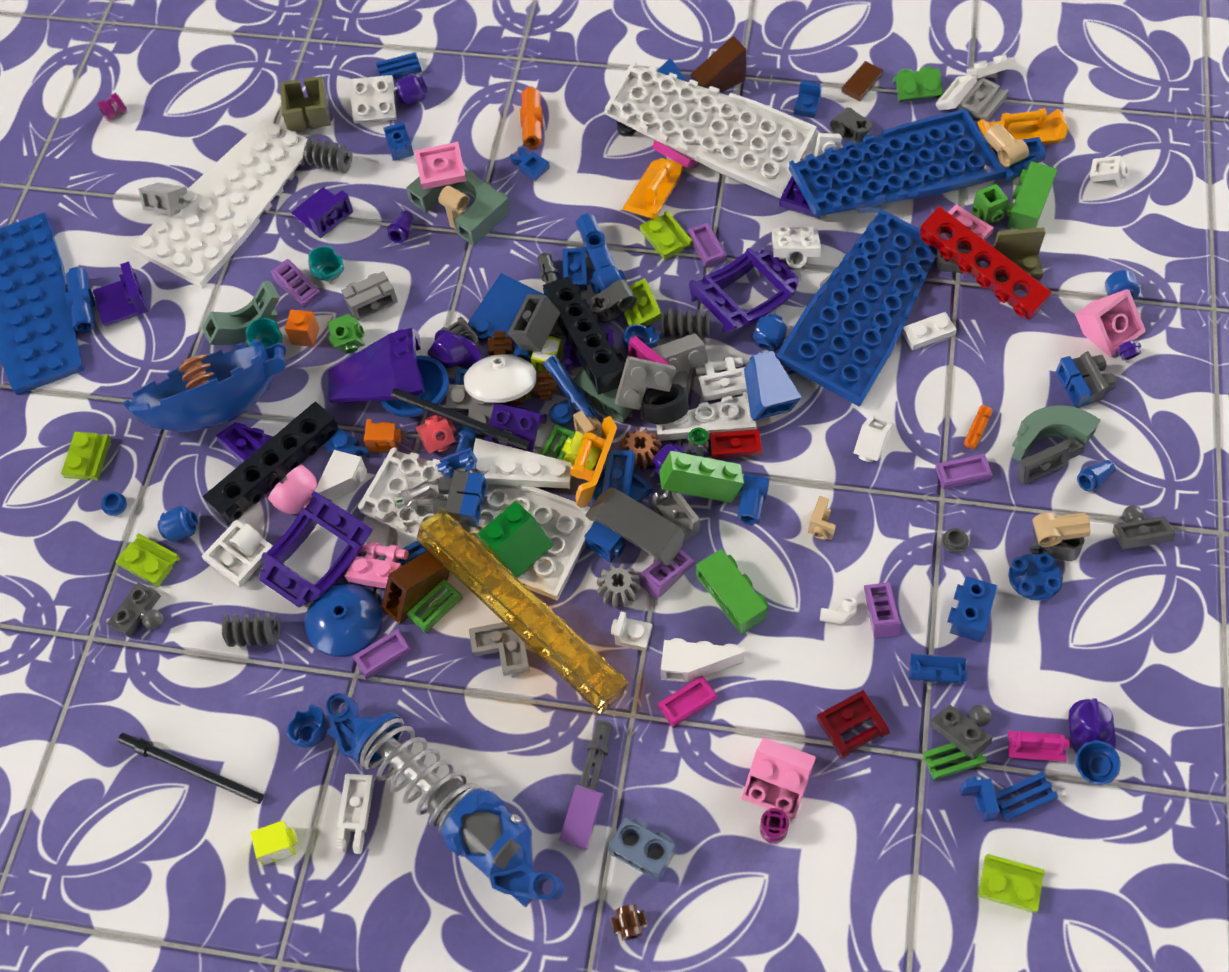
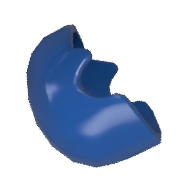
M638 324L627 327L622 336L623 344L627 350L629 348V340L635 336L651 349L657 347L660 339V334L656 335L654 327L646 328Z
M309 705L307 711H296L293 720L288 724L286 733L293 745L310 748L325 739L329 727L322 709L315 705Z
M1095 740L1085 743L1077 751L1075 764L1084 780L1101 786L1111 783L1119 775L1121 761L1117 751L1110 744Z

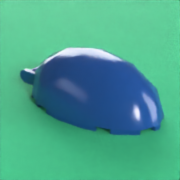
M261 340L252 341L253 345L236 344L234 345L235 350L224 354L222 350H218L208 354L207 358L202 361V363L211 364L205 370L206 372H214V375L209 378V382L187 390L186 385L189 382L183 381L182 376L185 373H181L178 367L166 373L167 379L157 384L153 380L132 393L134 399L131 402L128 399L123 404L141 423L155 429L189 433L227 424L250 410L270 388L274 374L285 369L286 363L283 357L286 354V347L281 343H276L264 348Z

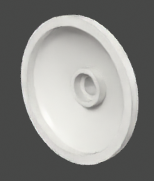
M507 354L493 355L477 361L467 370L464 376V386L467 393L477 400L490 403L508 402L530 392L536 384L537 375L534 366L521 357Z

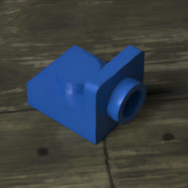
M801 81L793 115L815 119L821 100V84Z
M981 776L966 779V782H963L960 788L961 796L978 794L975 795V805L978 813L982 812L984 821L995 820L1000 811L992 779H983Z

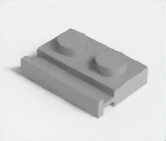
M981 77L959 103L958 110L966 109L971 117L988 121L1008 97L1009 90L1006 89L1004 91L1000 89L1001 86Z

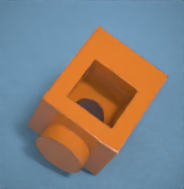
M366 419L364 442L369 452H390L391 448L394 447L398 451V444L403 441L402 428H397L395 423L385 421L373 423L372 419Z

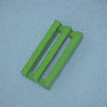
M555 425L540 455L548 456L558 434L562 433L551 455L552 458L557 459L567 437L569 436L572 439L576 432ZM561 452L559 460H563L565 452Z
M443 579L407 613V617L411 621L413 620L426 634L463 598L462 594ZM447 589V591L438 600H435L419 618L417 617V615L424 608H426L442 591Z
M952 743L923 752V758L933 781L986 764V757L981 752L976 756V759L936 771L935 767L968 757V755L961 751L933 761L931 760V758L959 750Z

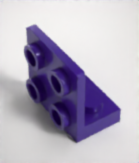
M322 187L294 209L291 214L321 239L352 214L353 209L348 194L343 190L334 195L325 187Z
M129 261L120 264L122 274H119L121 281L93 290L103 326L148 312L138 277Z
M494 403L489 425L500 430L505 428L512 431L513 435L530 441L528 450L511 444L508 446L533 453L539 424H546L548 414L509 406L504 403ZM486 436V441L505 445L498 442V439Z

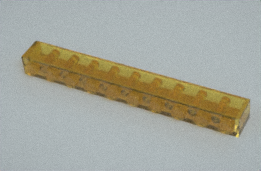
M442 509L420 524L417 540L600 714L622 697L628 685L624 676L619 671L613 669L601 654L596 653L582 636L577 635L568 627L562 618L553 613L544 601L538 599L526 584L521 583L511 573L508 567L503 566L488 549H485L478 543L471 533L463 529L453 516L448 515Z

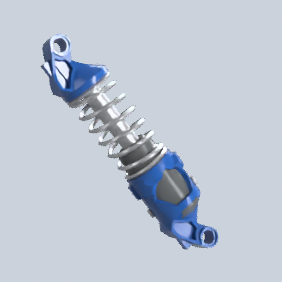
M335 693L327 699L325 707L331 723L327 733L337 740L342 755L357 761L365 769L375 768L382 762L377 772L378 781L386 780L398 771L391 781V792L400 791L411 782L403 796L404 804L415 801L423 793L424 796L417 805L416 814L423 815L428 812L431 815L429 825L430 827L439 826V834L445 839L444 844L457 856L465 857L482 875L488 877L493 889L512 895L524 907H527L532 899L553 902L562 896L564 885L559 877L550 873L534 871L531 856V829L521 821L518 815L512 814L505 808V802L490 790H484L477 783L466 784V774L461 771L453 772L451 760L440 761L438 749H427L425 738H414L413 728L404 726V721L396 713L389 712L370 718H359L358 704L350 697L342 693ZM345 702L346 707L344 711L339 713V706ZM403 731H408L410 739L402 744L398 741ZM421 742L423 751L413 755L411 753L413 744ZM434 753L436 762L427 767L423 763L426 754ZM389 763L393 768L382 776V772ZM447 765L449 773L443 778L437 776L436 773L439 766ZM403 775L406 779L395 787L396 782ZM460 776L462 778V781L458 778L453 777ZM414 787L419 789L413 796H411L408 799V796ZM429 798L427 806L424 809H422L423 805ZM551 879L554 884L553 891L549 895H545L542 890L543 884L546 880Z

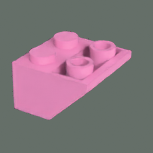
M763 737L756 750L741 799L767 809H781L788 817L795 819L816 756Z

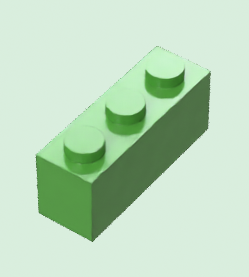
M1031 161L1028 170H1022L1019 179L1022 185L1016 186L1012 199H1015V202H1010L1006 211V216H1009L1007 226L1016 229L1036 228L1053 185L1057 168Z
M675 451L669 452L659 470L662 490L730 503L733 502L744 484L741 464Z
M720 549L696 564V577L742 635L767 618L768 603L762 594H757L754 591L749 577L746 574L742 575L734 558L731 555L727 556Z

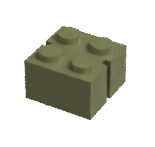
M323 76L303 79L308 94L306 98L299 79L280 82L281 110L288 130H304L309 125L311 128L330 126L329 99Z

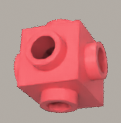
M430 416L424 420V424L416 427L423 446L428 453L436 450L438 452L445 451L451 447L452 443L456 442L453 434L457 432L451 420L447 421L446 418L441 416Z

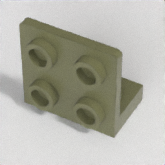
M1045 228L997 232L993 247L1036 280L1042 279L1043 270L1039 259V251L1046 233ZM1002 275L995 277L996 280L999 282L1008 281L1007 278Z

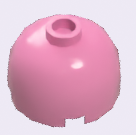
M303 465L290 471L286 475L288 479L283 484L279 482L268 497L272 505L283 513L298 514L303 508L307 507L313 497L311 494L315 491L318 482L313 473Z

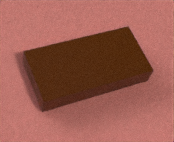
M865 61L843 85L841 93L860 102L882 77L883 69Z

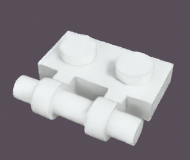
M725 357L722 361L713 363L708 361L707 364L704 363L694 367L696 376L705 374V376L698 377L704 402L730 395L743 394V392L747 391L744 374L745 367L735 368L743 366L742 357ZM726 370L724 372L714 373L716 371Z

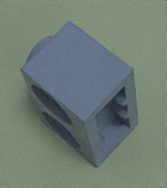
M626 817L608 846L611 856L660 882L676 852L675 844L672 843L673 840L669 836L661 832L655 834L649 831L648 826L642 821L635 818L631 821ZM629 835H635L639 839L632 846L626 845L623 841ZM652 849H660L664 853L657 860L651 859L648 856Z

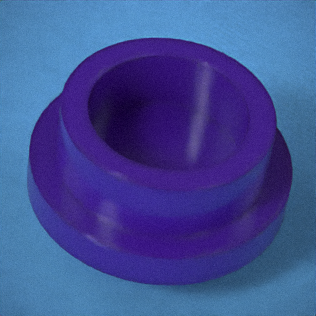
M1130 340L1119 345L1120 349L1116 352L1123 361L1129 360L1142 353L1140 350L1141 344L1140 342L1134 343V340Z

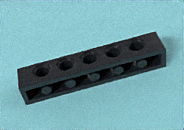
M569 276L543 284L544 295L560 311L556 322L597 394L600 395L619 388L625 363L622 360H618L614 345L608 343L605 330L599 328L598 319L595 314L590 313L587 300L581 298L578 285L573 284Z
M316 401L203 495L202 497L208 507L228 526L236 519L238 520L248 508L258 503L262 496L272 488H275L290 471L298 467L309 456L314 455L318 448L338 431L339 428L335 418Z

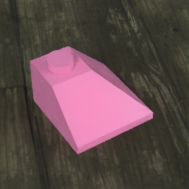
M1123 290L1092 301L1075 314L1083 334L1110 357L1114 356L1120 349L1119 345L1135 340L1146 332L1130 290Z

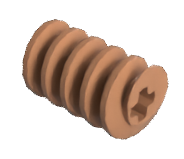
M206 354L188 358L181 363L179 371L185 373L182 376L183 381L189 382L186 385L187 390L209 382V378L214 375V372L205 371L211 366L210 363H202L207 358Z

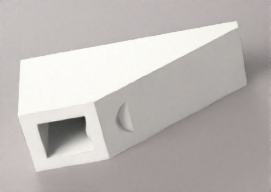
M680 638L664 640L661 680L688 683L701 675L704 677L743 663L745 648H740L736 644L713 645L708 641L691 643Z

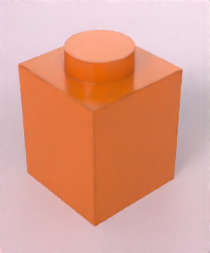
M291 309L284 329L291 345L314 347L319 325L313 312Z

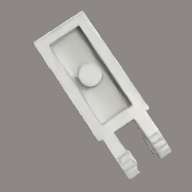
M345 774L336 827L338 829L337 853L345 852L347 831L355 832L353 852L361 854L363 851L364 832L367 831L375 780L373 775Z

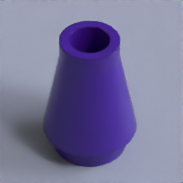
M402 211L388 226L387 235L391 241L402 243L408 239L413 215L409 211Z

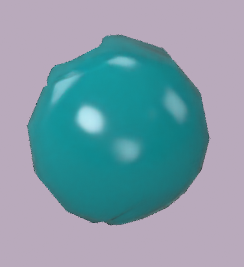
M319 246L312 249L308 254L310 272L321 281H332L338 278L344 270L342 255L338 256L334 248L330 246Z
M257 318L250 322L246 329L248 346L253 345L252 341L261 340L264 348L276 343L282 344L283 342L278 323L269 318Z

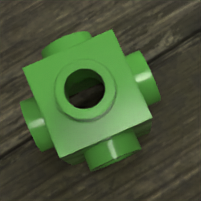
M997 184L991 185L976 192L972 212L974 216L987 224L998 222L1005 215L1009 199Z
M350 314L327 322L330 330L329 341L333 348L350 354L365 345L363 340L365 336L364 329L358 320Z

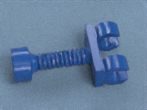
M461 426L456 434V441L458 443L456 453L440 458L441 463L438 464V472L444 471L443 477H452L454 470L465 466V472L476 468L478 459L471 448H468L474 444L477 436L474 429L466 426Z

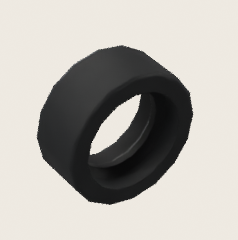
M674 383L671 385L670 392L653 388L648 389L644 393L641 403L645 420L657 425L675 422L682 418L689 409L685 389L679 384Z

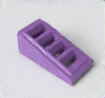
M286 259L271 271L274 281L302 307L321 294L319 289L289 259ZM307 288L309 289V290H308L306 293H304L302 296L299 295V294H301L303 291H305Z
M681 549L674 559L682 565L679 566L673 560L668 565L673 572L658 560L641 572L640 586L655 599L660 598L694 565L695 561Z
M890 582L864 585L874 638L900 635L901 622ZM881 594H886V595H887V596H884V597H876V598H873V597H872L873 595H881ZM890 614V615H887V616H879V617H877V615Z

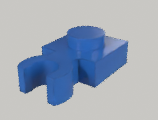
M522 147L517 148L518 155L520 156L510 154L511 163L517 165L520 172L534 181L550 168L547 160L534 152L527 155L526 150Z
M340 428L324 445L326 451L331 454L334 450L356 456L364 455L367 458L370 457L367 448L359 446L358 439Z

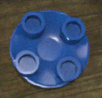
M1047 553L1041 555L1027 554L1015 558L1008 573L1012 588L1019 595L1030 600H1046L1053 597L1060 590L1063 581L1060 568L1054 562L1053 557Z

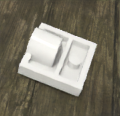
M392 75L349 79L353 122L355 124L397 120Z
M782 226L772 229L773 257H786L787 264L796 269L806 264L807 257H820L821 246L818 228L804 226L800 229H790L789 227ZM794 252H800V253H801V254L798 255V256H792V255H791V254L794 253Z
M236 519L201 557L205 562L241 587L263 564V557H261L263 552L269 551L273 545L264 540L253 527L248 524L243 525Z

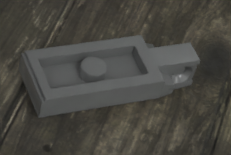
M1074 437L1064 440L1055 446L1048 447L1035 455L1028 456L1019 461L1018 479L1023 484H1028L1067 466L1068 460L1083 454L1085 446Z

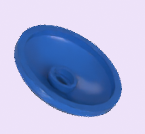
M416 356L417 365L423 378L424 393L415 396L438 405L448 391V373L443 364L435 358ZM398 399L380 400L388 412L399 417H415L428 412Z
M338 584L330 587L321 597L311 602L305 615V631L312 645L320 652L334 657L351 656L367 648L376 639L382 627L383 613L378 599L367 588L357 584ZM344 610L341 615H336L337 611Z

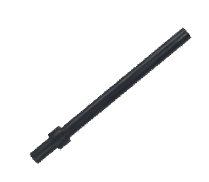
M394 388L391 393V397L494 437L498 439V442L507 446L511 444L524 450H528L530 446V441L513 435L512 431L505 428L500 430L397 388Z
M124 732L118 737L119 743L134 749L135 753L143 757H153L256 804H260L263 800L264 794L153 746V742L145 738L138 739Z

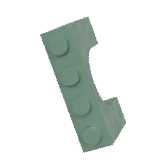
M464 169L466 181L422 190L420 177H418L406 187L410 202L424 212H427L439 202V195L446 186H451L462 193L474 197L475 201L454 220L457 234L473 246L510 213L508 197L503 192L493 189L488 182L477 178L469 170Z

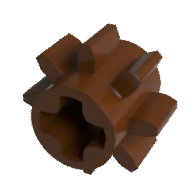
M506 331L494 332V337L488 338L489 356L513 354V339L510 336L506 337Z
M539 371L536 384L532 389L533 396H540V401L552 400V394H558L557 382L550 376L549 371Z
M626 905L615 910L617 917L611 918L614 935L621 934L623 941L643 936L642 928L648 927L644 910L638 911L636 905Z

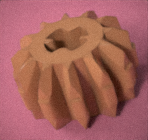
M635 428L634 434L627 432L625 434L626 438L620 441V450L635 452L634 470L638 466H642L646 470L647 464L654 466V455L661 449V442L657 440L655 432L649 434L647 428L643 432H639Z

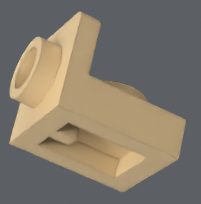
M582 410L573 415L575 431L582 434L592 433L602 438V424L596 417L587 418Z
M819 496L809 523L808 533L821 540H832L836 525L828 523L831 509L827 508L829 499Z

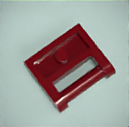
M864 690L816 716L820 726L833 744L837 755L842 760L850 756L849 752L879 736L883 738L890 734L887 724ZM869 720L872 721L874 727L846 742H843L840 736Z

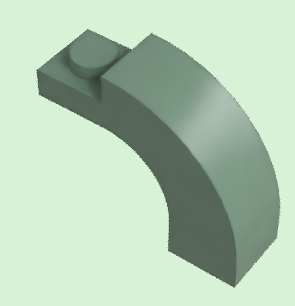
M263 281L252 301L245 307L233 312L211 311L202 327L210 345H231L246 340V329L250 322L257 318L276 320L278 314L275 306L280 297L271 281Z
M1057 405L1038 409L1021 422L1017 432L1018 436L1012 444L1015 447L1012 458L1017 461L1023 460L1035 443L1048 437H1058L1065 440L1076 437L1085 446L1095 433L1101 419L1087 411L1071 406Z

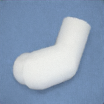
M845 598L843 604L836 610L821 608L820 621L838 624L845 623L856 614L857 602L853 598Z

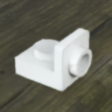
M818 133L814 156L824 154L825 149H840L841 135Z
M1121 155L1093 159L1090 172L1092 182L1115 179L1117 187H1123L1124 178L1128 177V167L1126 164H1123Z
M620 612L619 619H614L611 628V634L615 638V645L641 651L647 650L652 624L628 619L626 612Z

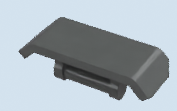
M609 488L602 493L585 515L590 521H597L646 553L651 554L662 565H670L683 547L684 531L679 526L616 488Z

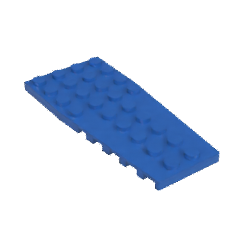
M966 109L902 124L882 131L880 136L874 137L869 135L863 137V141L856 144L853 141L847 142L843 148L837 150L833 148L825 149V153L815 157L813 154L805 156L804 161L797 163L793 160L790 161L788 168L816 217L942 194L1004 178L1006 174L1005 168Z
M880 209L878 215L870 222L862 236L857 239L852 249L847 252L826 283L824 282L808 303L776 355L780 363L860 407L895 347L938 249L922 241L919 235V228Z
M45 212L0 228V361L11 388L16 395L84 370L80 357L82 355L81 349L77 342L78 334L73 328L71 311L65 298L67 280L64 265L49 218Z

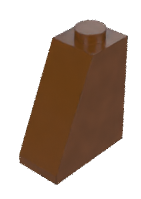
M735 36L731 37L691 73V80L697 81L698 86L707 89L710 86L718 88L719 93L745 81L746 48Z
M433 547L388 575L382 609L398 624L403 623L408 618L407 613L443 579L448 580L452 562L446 555Z

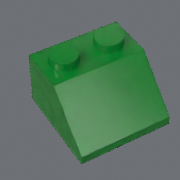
M516 501L477 533L481 548L515 579H518L553 547V543L535 518Z

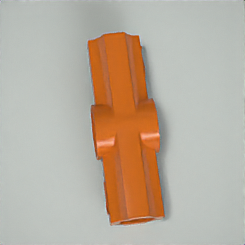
M526 87L525 90L521 91L522 108H520V121L523 130L522 140L524 146L529 147V149H536L542 144L541 127H543L542 107L540 106L541 96L539 90L534 87Z

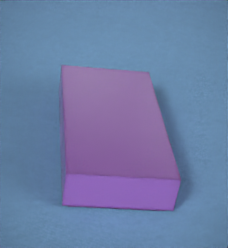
M708 222L687 230V235L692 239V244L705 268L727 260V255Z
M985 453L937 463L935 466L942 489L989 480L993 476Z
M396 629L352 657L366 680L410 654L412 650L399 629Z
M579 785L575 786L559 841L585 850L588 848L603 793Z

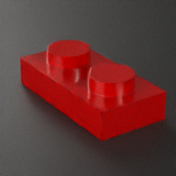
M759 429L710 433L712 458L726 459L762 456Z

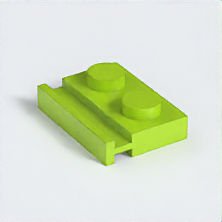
M668 211L664 215H658L656 219H651L640 225L641 233L664 261L684 251V248L687 246L689 248L692 246V239Z
M646 278L630 285L629 287L637 298V303L633 308L624 312L629 326L638 324L647 327L661 320L662 312Z
M74 432L61 472L62 476L68 479L88 480V478L98 481L111 442L110 436L108 434L99 435L98 433Z
M138 533L135 541L130 542L115 562L118 566L158 588L173 569L174 563L180 560L178 554Z
M986 854L977 897L1036 914L1039 908L1045 870Z

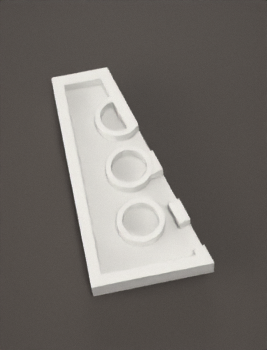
M747 391L743 392L742 396L732 398L731 395L723 397L722 401L713 404L708 402L698 404L697 408L688 410L682 418L675 422L656 424L657 437L660 441L688 439L689 432L697 427L705 429L709 437L710 433L756 430V421H753L750 415Z
M475 438L473 453L478 460L476 468L470 470V473L484 474L487 484L570 489L571 462Z

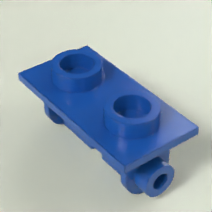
M911 653L908 679L964 684V681L967 680V670H965L966 658Z

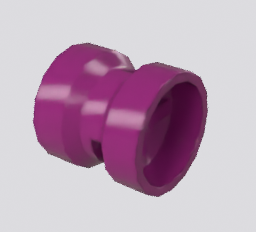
M116 92L110 95L108 100H101L97 103L98 108L108 122L115 119L117 114L122 115L127 112L126 106Z
M771 808L763 813L760 821V834L766 842L778 844L786 838L789 827L787 814L778 808Z

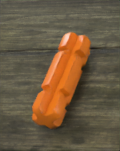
M985 405L979 407L969 433L965 438V447L972 450L977 448L991 417L992 408Z

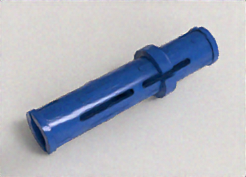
M555 354L542 363L566 394L570 406L573 405L578 412L582 410L587 418H593L598 414L586 399L585 392H581L579 387H577Z

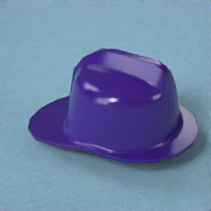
M445 329L438 330L435 333V342L427 352L428 356L441 362L445 369L456 366L469 369L473 364L482 359L480 350L472 341Z
M1097 698L1079 700L1074 703L1069 710L1068 720L1070 740L1076 754L1085 743L1095 740L1108 743L1115 749L1114 716L1109 707L1099 702Z

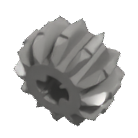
M611 563L610 571L602 569V577L597 579V586H599L597 589L598 595L603 597L605 604L612 601L614 608L618 606V603H622L624 607H627V600L635 602L637 599L636 594L641 592V586L639 585L640 577L634 575L632 567L625 570L623 563H621L619 568H615Z

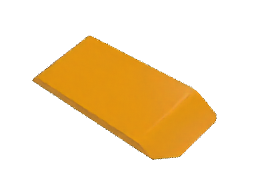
M1045 108L1038 109V111L1015 114L1004 113L1001 116V121L988 123L981 119L977 122L984 137L991 126L998 123L1015 140L1040 137L1043 145L1061 142L1066 138L1068 131L1063 112L1059 109H1056L1049 115H1047ZM988 142L992 150L995 151L994 147Z
M665 158L652 161L622 210L656 219L678 183L684 166Z
M611 416L603 420L601 426L602 438L592 433H584L576 461L570 469L572 476L589 481L581 484L576 492V505L580 508L590 504L616 433L617 426ZM591 447L602 450L595 471L584 467Z

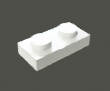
M1006 54L993 57L994 61L989 63L986 60L976 62L973 68L966 70L967 75H975L976 78H981L1017 66L1015 57H1007Z
M943 312L904 326L901 333L913 351L952 337L956 334L957 329L947 313Z

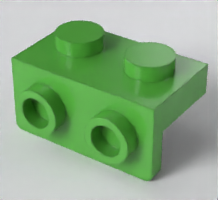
M927 66L915 72H912L911 69H904L898 71V74L893 78V83H896L898 102L941 97L943 95L940 68L933 69L932 66Z

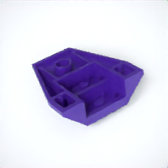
M413 328L397 330L329 369V402L397 400L391 397L394 388L414 396L423 394V378L418 368L416 351L421 350L419 332Z

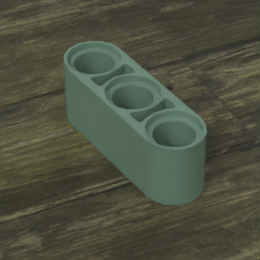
M584 369L573 378L581 392H585L588 402L606 415L611 416L617 422L623 423L635 410L615 404L618 388L598 395Z

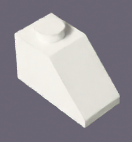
M869 416L861 427L853 453L859 455L861 460L867 462L878 461L882 455L893 423Z
M334 450L315 491L334 501L357 490L360 482L364 481L367 474L362 457Z

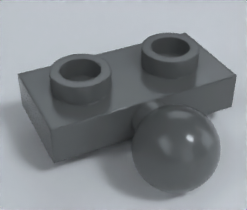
M1135 505L1128 506L1123 511L1122 517L1125 523L1114 524L1113 534L1123 550L1172 542L1175 537V532L1165 516L1144 519L1143 510Z
M138 582L107 622V625L129 638L142 622L150 630L160 628L164 622L163 614L159 610L152 608L161 595L157 591Z
M949 704L931 719V727L971 759H974L992 744V736L980 728L988 725L991 721V712L984 705L972 707L969 712V718H967Z

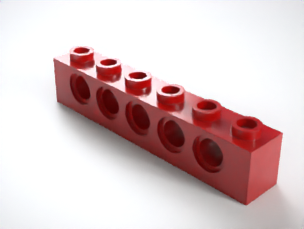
M938 206L920 226L919 235L925 244L936 247L942 257L947 260L951 259L958 264L957 267L965 274H971L976 278V282L981 287L989 288L993 291L995 297L1000 302H1007L1011 305L1018 316L1031 320L1049 300L1052 291L942 207ZM948 233L952 237L950 239H943L940 235ZM960 247H967L970 252L964 254L958 249ZM985 261L989 266L981 268L977 265V262ZM1002 275L1005 276L1008 281L999 282L996 280L995 277ZM1023 290L1026 296L1018 297L1014 291Z

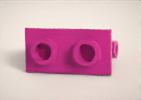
M1008 731L1009 758L1066 762V750H1069V739L1065 738L1064 734Z

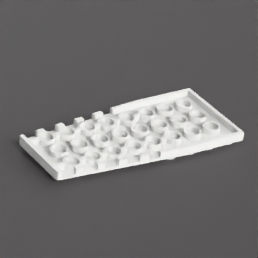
M633 60L605 107V115L723 175L781 198L792 176L788 169L789 163L792 160L795 163L801 161L816 132L817 126L757 101L730 93L728 96L719 93L718 88L710 86L707 89L698 86L697 81L690 79L689 82L677 79L676 74L669 73L668 76L657 72L655 67L649 66L647 69L636 65L637 61Z
M263 119L191 185L185 195L178 197L179 204L186 202L188 205L184 209L175 211V214H162L132 245L133 252L203 288L252 233L260 222V215L263 212L267 213L272 207L271 201L275 196L279 197L284 191L282 187L287 180H293L295 177L294 171L297 167L305 164L303 161V151L308 139L267 119Z
M391 448L358 505L360 513L416 540H420V542L431 547H435L437 550L489 575L558 601L585 546L584 535L596 522L590 521L585 516L591 507L580 508L574 501L536 487L487 484L478 528L469 527L465 522L454 521V523H448L446 517L434 514L433 504L418 505L406 509L404 502H396L403 499L401 490L411 489L427 479L429 481L424 485H429L433 492L419 499H447L448 494H442L438 491L439 479L444 476V471L438 472L440 460L433 459V461L420 458L419 454L411 452L409 455L398 452L397 448ZM465 467L456 469L454 471L465 472ZM514 501L518 502L535 518L553 543V547L518 579L511 576L481 548L477 535Z

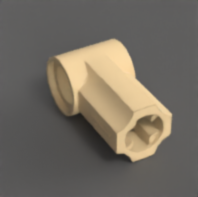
M994 124L986 132L985 139L998 152V158L1003 166L1009 167L1029 156L1027 144L1022 139L1015 140L1002 125Z
M446 186L439 195V203L446 207L450 227L456 229L454 220L466 211L469 197L451 186Z
M1050 512L1042 513L1035 516L1032 520L1038 544L1041 547L1055 546L1062 540L1087 537L1091 533L1089 517L1085 512L1056 516Z

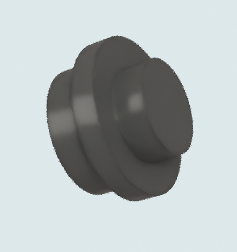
M959 528L946 531L942 537L943 547L948 552L954 554L965 551L969 543L966 533Z

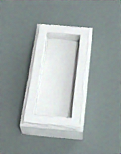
M975 75L957 77L936 102L935 105L938 110L956 108L976 84L977 79Z

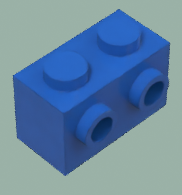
M966 576L963 585L958 584L953 599L958 600L956 608L951 607L947 622L952 625L949 633L981 642L986 632L998 585Z

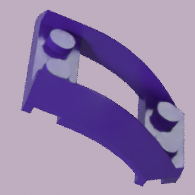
M747 248L744 254L725 267L705 275L702 280L696 282L691 280L689 282L692 302L700 300L724 325L722 332H726L750 324L778 308L794 295L800 278L778 257H773L771 250L761 249L760 252H754L751 248ZM756 267L779 292L764 303L744 312L723 289Z
M313 491L311 494L313 497L307 507L301 510L280 540L269 551L263 552L261 555L263 557V570H260L259 580L297 607H302L321 597L351 565L373 531L370 525L365 524L316 491ZM319 524L348 545L333 566L314 585L283 563L292 556L308 538L316 525Z

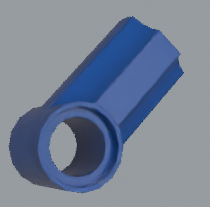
M744 473V484L741 487L742 497L737 520L742 521L743 524L753 525L759 523L763 500H766L770 478Z

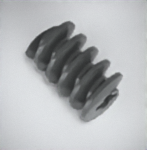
M313 137L308 138L303 151L304 163L310 166L340 171L341 173H346L351 167L353 155L351 150L347 151L346 145L341 144L339 147L338 143L331 145L329 141L323 143L321 139L315 141Z
M669 308L667 314H664L663 311L661 322L662 337L665 338L668 331H670L672 338H675L678 332L681 338L685 337L687 332H689V335L698 333L701 340L704 339L706 333L709 337L710 310H707L704 317L700 309L697 310L695 316L692 315L691 309H688L686 315H683L681 308L678 309L676 315L673 314L672 308Z
M255 613L253 621L250 620L249 614H244L243 621H240L238 614H234L232 621H230L228 614L223 615L222 637L228 647H234L236 644L239 647L246 644L255 646L257 643L259 646H265L267 642L272 646L276 645L280 638L281 625L277 613L274 620H271L269 613H265L263 620H261L259 613Z

